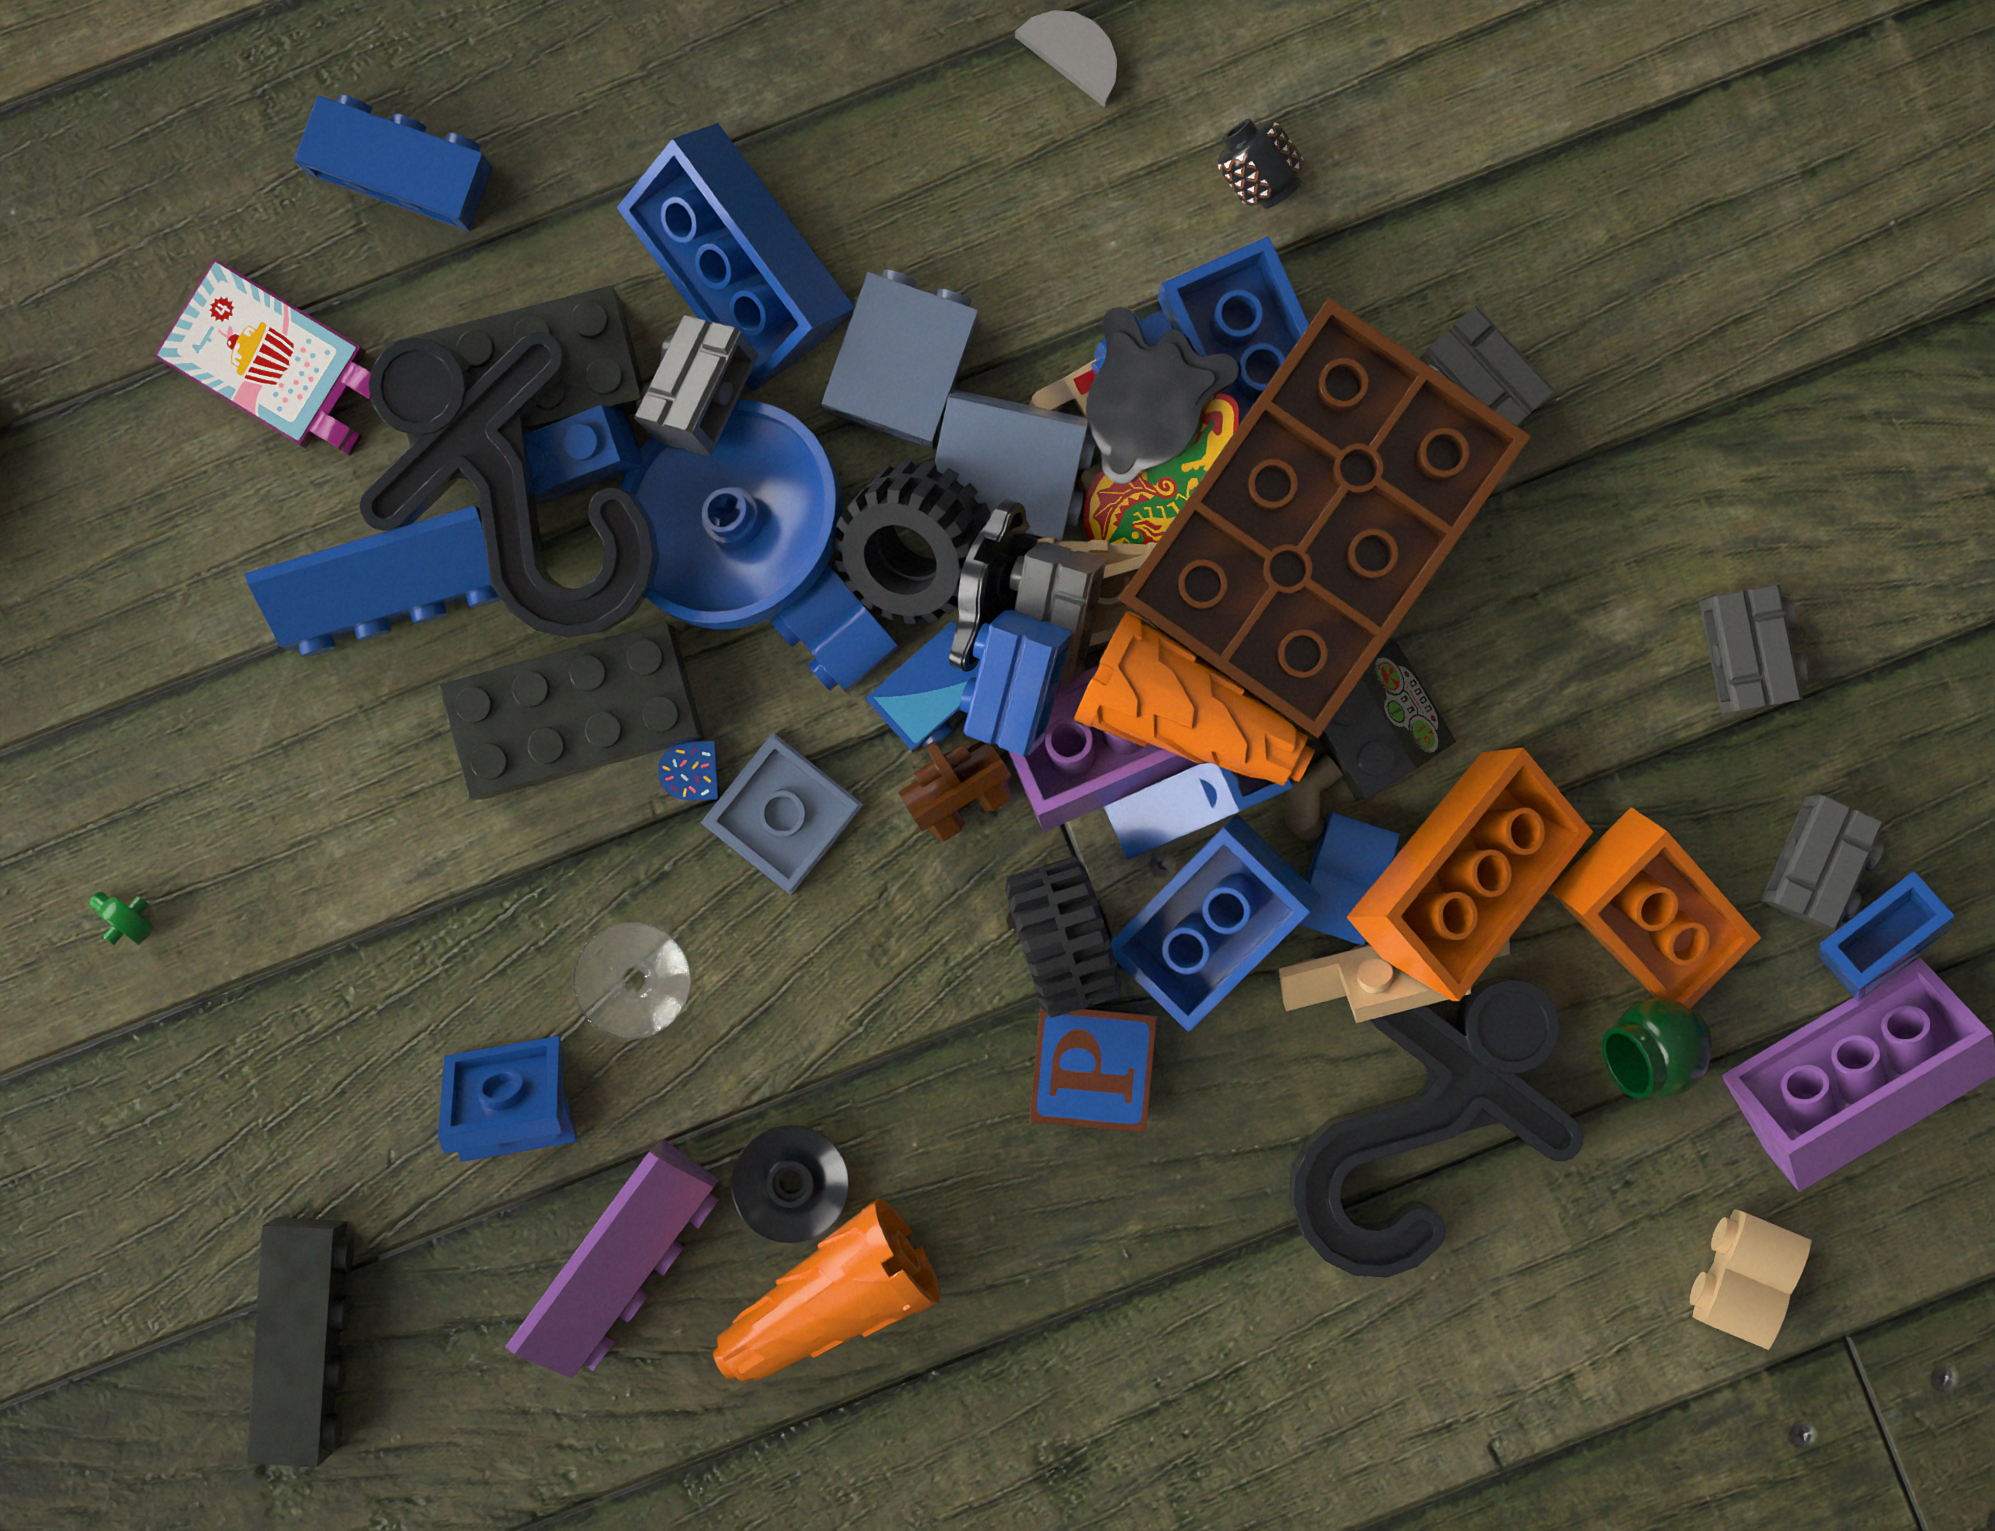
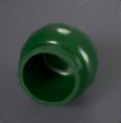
M1657 997L1637 1002L1629 1007L1617 1020L1616 1025L1608 1029L1603 1035L1601 1049L1608 1073L1616 1085L1627 1095L1636 1099H1642L1651 1095L1656 1097L1678 1095L1695 1086L1708 1070L1712 1040L1708 1025L1696 1011L1673 999Z

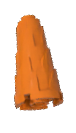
M1129 611L1124 614L1099 662L1100 665L1094 678L1092 677L1075 714V721L1087 727H1095L1143 747L1157 746L1198 764L1212 763L1252 778L1266 779L1282 786L1285 785L1288 778L1300 782L1315 751L1305 745L1308 739L1307 734L1295 728L1283 715L1244 692L1245 690L1242 685L1197 659L1193 651L1177 640L1144 622L1141 617Z
M876 1199L865 1206L860 1213L818 1243L817 1247L819 1249L777 1279L775 1281L776 1287L742 1311L732 1322L733 1325L717 1337L718 1347L713 1350V1357L721 1373L729 1380L736 1377L744 1383L752 1379L759 1380L775 1374L809 1356H812V1358L819 1357L860 1335L865 1338L915 1313L926 1311L936 1305L937 1301L941 1300V1293L934 1269L922 1245L914 1250L906 1238L913 1231L894 1207L882 1199Z

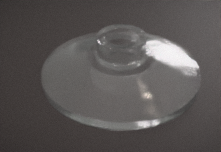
M640 922L619 923L601 930L583 947L574 967L573 990L581 1012L597 1029L617 1038L640 1039L662 1031L679 1016L689 995L690 970L686 956L678 943L663 930ZM631 968L639 969L644 974L645 983L640 990H631L625 984V974Z

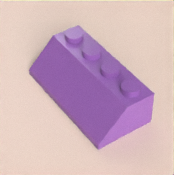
M1196 655L1197 659H1199V660L1203 661L1204 663L1208 664L1206 661H1204L1203 659H1201L1200 657H1198V656ZM1099 665L1082 672L1071 684L1064 685L1059 683L1045 738L1030 756H1022L1008 751L1043 833L1199 765L1157 746L1143 747L1095 727H1087L1075 721L1074 717Z
M1918 958L1900 969L1860 1001H1857L1854 997L1724 1073L1722 1076L1767 1154L1798 1192H1801L1995 1076V1044L1993 1033L1921 958Z
M665 1139L659 1142L648 1152L505 1348L519 1357L573 1379L583 1365L593 1371L614 1343L613 1340L606 1336L614 1322L620 1317L629 1323L649 1296L640 1287L653 1269L663 1276L684 1247L675 1241L688 1222L699 1228L719 1201L710 1193L719 1179Z

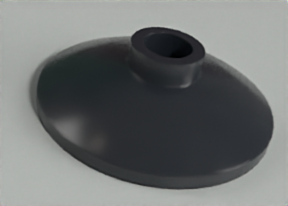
M783 1125L760 1133L745 1146L735 1163L731 1188L736 1209L744 1222L752 1230L772 1241L799 1243L821 1235L838 1219L847 1200L849 1178L841 1153L827 1137L804 1126ZM795 1171L800 1174L803 1185L798 1191L790 1192L783 1188L781 1177L785 1172Z

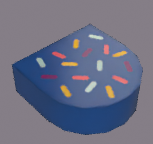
M716 741L686 742L674 745L665 752L659 763L658 775L661 785L668 794L677 799L688 801L720 799Z

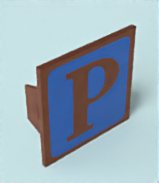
M1040 1005L1029 1122L1146 1133L1157 1016L1079 1009L1050 1018Z

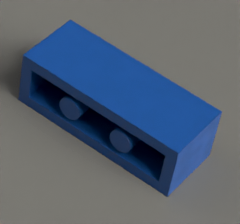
M339 94L337 101L317 95L294 161L308 175L470 232L493 169L483 153L479 152L481 146L477 142L455 133H448L446 140L425 133L427 127L424 124L401 114L394 113L391 121L371 114L372 107L347 95Z

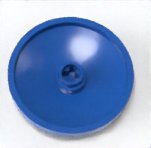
M738 399L710 457L689 452L685 448L678 449L660 444L651 437L640 449L644 465L627 471L620 489L630 491L637 496L653 521L660 554L654 585L646 598L671 617L684 623L708 629H734L770 619L797 602L813 586L826 568L834 552L833 537L840 530L836 525L843 514V496L836 467L823 444L802 422L788 412L773 405L759 401Z

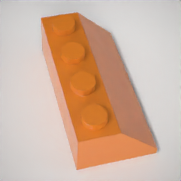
M1524 748L1481 752L1346 918L1383 960L1451 1001H1460L1593 831Z

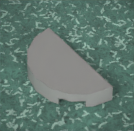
M1052 10L1031 17L1015 31L1016 39L1105 108L1115 88L1117 58L1110 38L1095 21L1077 12Z

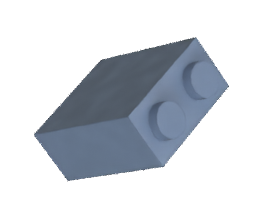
M884 270L882 276L867 272L821 403L826 414L933 450L943 423L948 396L951 390L955 389L978 324V310L969 307L971 303L969 298L954 291L938 289L937 295L916 289V281L902 273Z
M952 389L947 399L934 463L937 465L938 472L944 474L950 468L959 474L956 481L965 487L970 482L977 489L978 493L974 497L977 503L986 502L991 512L985 523L989 521L993 510L1003 500L1008 499L1021 503L1025 507L1026 521L1030 525V528L1025 533L1062 541L1065 525L1077 527L1084 493L1073 491L1077 469L1089 471L1096 441L1092 435L1085 434L1088 424L1087 418Z

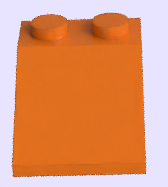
M1632 807L1549 889L1576 920L1655 998H1670L1684 1004L1689 1009L1761 939L1759 934L1665 829Z

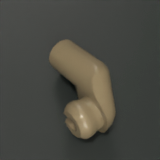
M1327 754L1321 756L1306 769L1300 782L1292 780L1293 788L1285 791V824L1288 830L1295 833L1297 838L1302 841L1315 840L1322 834L1324 820L1320 818V794L1343 776L1339 767Z

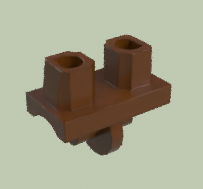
M933 741L925 746L933 761L916 771L914 775L917 780L898 792L921 831L923 832L928 829L940 841L945 842L962 831L965 822L957 810L977 798L985 811H994L1009 802L1012 795L1006 779L1012 775L989 743L979 741L968 749L964 743H961L943 755L936 742Z

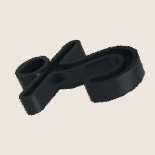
M529 333L521 338L476 382L474 372L465 358L448 346L421 338L406 339L394 343L380 354L372 366L368 385L371 402L381 419L397 431L421 437L375 480L362 495L360 511L365 522L372 528L382 531H390L413 524L458 479H466L476 487L479 495L491 585L510 613L536 631L567 638L608 631L634 615L653 588L660 554L654 523L637 496L630 491L617 488L602 489L590 501L588 508L589 520L601 537L605 552L602 569L594 580L580 588L565 587L552 579L544 567L532 467L527 459L522 417L569 370L571 359L566 345L547 333Z
M1496 976L1481 981L1471 989V994L1465 995L1458 1009L1457 1030L1426 1006L1368 1020L1371 1025L1424 1065L1426 1080L1415 1094L1330 1118L1305 1139L1291 1167L1289 1201L1300 1232L1326 1262L1354 1276L1387 1278L1418 1267L1442 1245L1445 1239L1446 1228L1443 1220L1430 1206L1422 1202L1412 1201L1406 1203L1388 1219L1375 1224L1360 1223L1348 1217L1340 1201L1341 1186L1346 1175L1357 1165L1452 1139L1459 1133L1499 1122L1539 1153L1553 1161L1564 1162L1572 1159L1580 1152L1584 1137L1581 1126L1571 1116L1514 1074L1537 1068L1551 1055L1559 1039L1560 1020L1555 1005L1542 989L1515 977Z

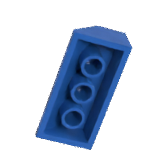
M719 123L673 138L617 206L621 215L697 318L706 320L710 324L714 322L735 327L742 332L758 352L759 356L746 381L751 391L762 387L822 343L855 309Z
M471 506L244 573L247 584L279 646L293 651L300 650L301 657H309L331 651L336 648L335 639L355 633L359 641L383 636L392 631L390 623L412 617L413 624H421L443 618L448 615L446 606L463 601H468L469 607L474 608L501 600L491 585L481 510L477 506Z

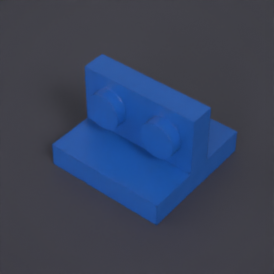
M559 1036L444 1056L438 1138L444 1154L458 1152L461 1162L576 1142L577 1126L563 1084L564 1050Z

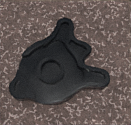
M1116 307L1107 311L1103 317L1107 352L1102 367L1092 381L1087 397L1086 415L1090 431L1102 454L1103 472L1113 482L1125 484L1136 481L1145 470L1167 463L1177 456H1182L1194 444L1203 427L1205 412L1212 399L1219 392L1234 385L1239 380L1242 368L1235 356L1226 353L1201 356L1193 347L1188 336L1183 331L1177 329L1166 331L1159 343L1151 346L1146 341L1137 315L1131 309Z
M1008 499L1003 500L993 510L989 521L976 537L966 557L958 591L959 620L949 655L950 666L964 672L972 671L980 660L973 656V649L983 624L992 623L1005 610H1015L1018 592L1010 589V578L1014 564L1020 555L1025 556L1028 551L1038 544L1036 538L1025 535L1030 525L1026 521V510L1021 503Z

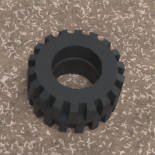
M912 460L900 462L895 469L889 465L867 483L840 516L836 525L840 530L833 537V548L841 553L837 556L835 562L838 571L847 572L849 576L844 582L851 592L858 590L864 596L860 602L869 609L876 605L883 609L881 616L894 620L897 615H902L905 623L917 624L922 617L929 623L939 620L945 612L950 614L958 608L959 584L966 557L976 537L987 524L985 521L991 512L986 502L977 503L974 497L978 491L970 482L964 487L956 481L959 476L957 472L948 468L944 474L937 471L936 463L924 461L918 469ZM894 525L910 528L920 534L931 546L936 559L922 557L909 550L899 539Z
M1072 856L1008 876L1005 892L1043 1011L1050 1018L1119 997L1121 980L1112 947L1088 873L1078 858Z

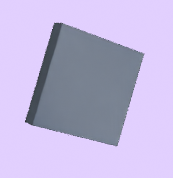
M773 732L700 823L788 894L793 895L864 804Z

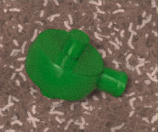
M103 892L95 893L89 901L90 907L98 911V915L111 925L102 937L112 945H115L123 935L137 945H140L149 937L153 926L140 916L149 904L139 896H136L128 906L114 896L107 897Z

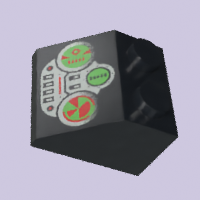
M1398 643L1393 644L1376 655L1319 736V740L1329 757L1343 773L1342 778L1356 801L1367 799L1416 770L1456 742Z

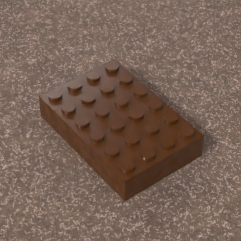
M1329 297L1118 600L1165 634L1186 646L1208 664L1242 685L1244 689L1315 738H1319L1531 436Z

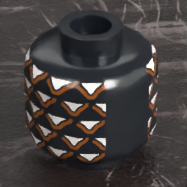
M1249 118L1234 126L1222 138L1227 147L1222 151L1217 161L1218 170L1245 205L1261 204L1264 209L1271 208L1290 196L1300 186L1302 181L1298 175L1303 168V157L1277 122L1269 120L1255 125Z

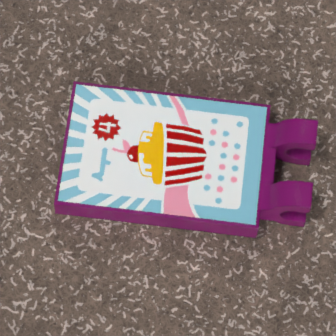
M214 258L155 352L154 357L305 449L314 435H317L351 456L362 438L360 434L330 415L347 387L371 401L368 386L371 372L358 365L366 351Z

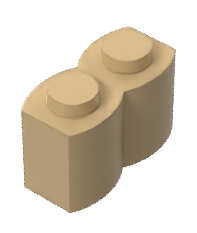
M1734 1209L1730 1218H1722L1714 1231L1711 1241V1248L1716 1251L1714 1263L1708 1273L1701 1272L1693 1284L1690 1294V1304L1695 1306L1692 1317L1769 1350L1784 1321L1790 1295L1801 1277L1812 1240Z

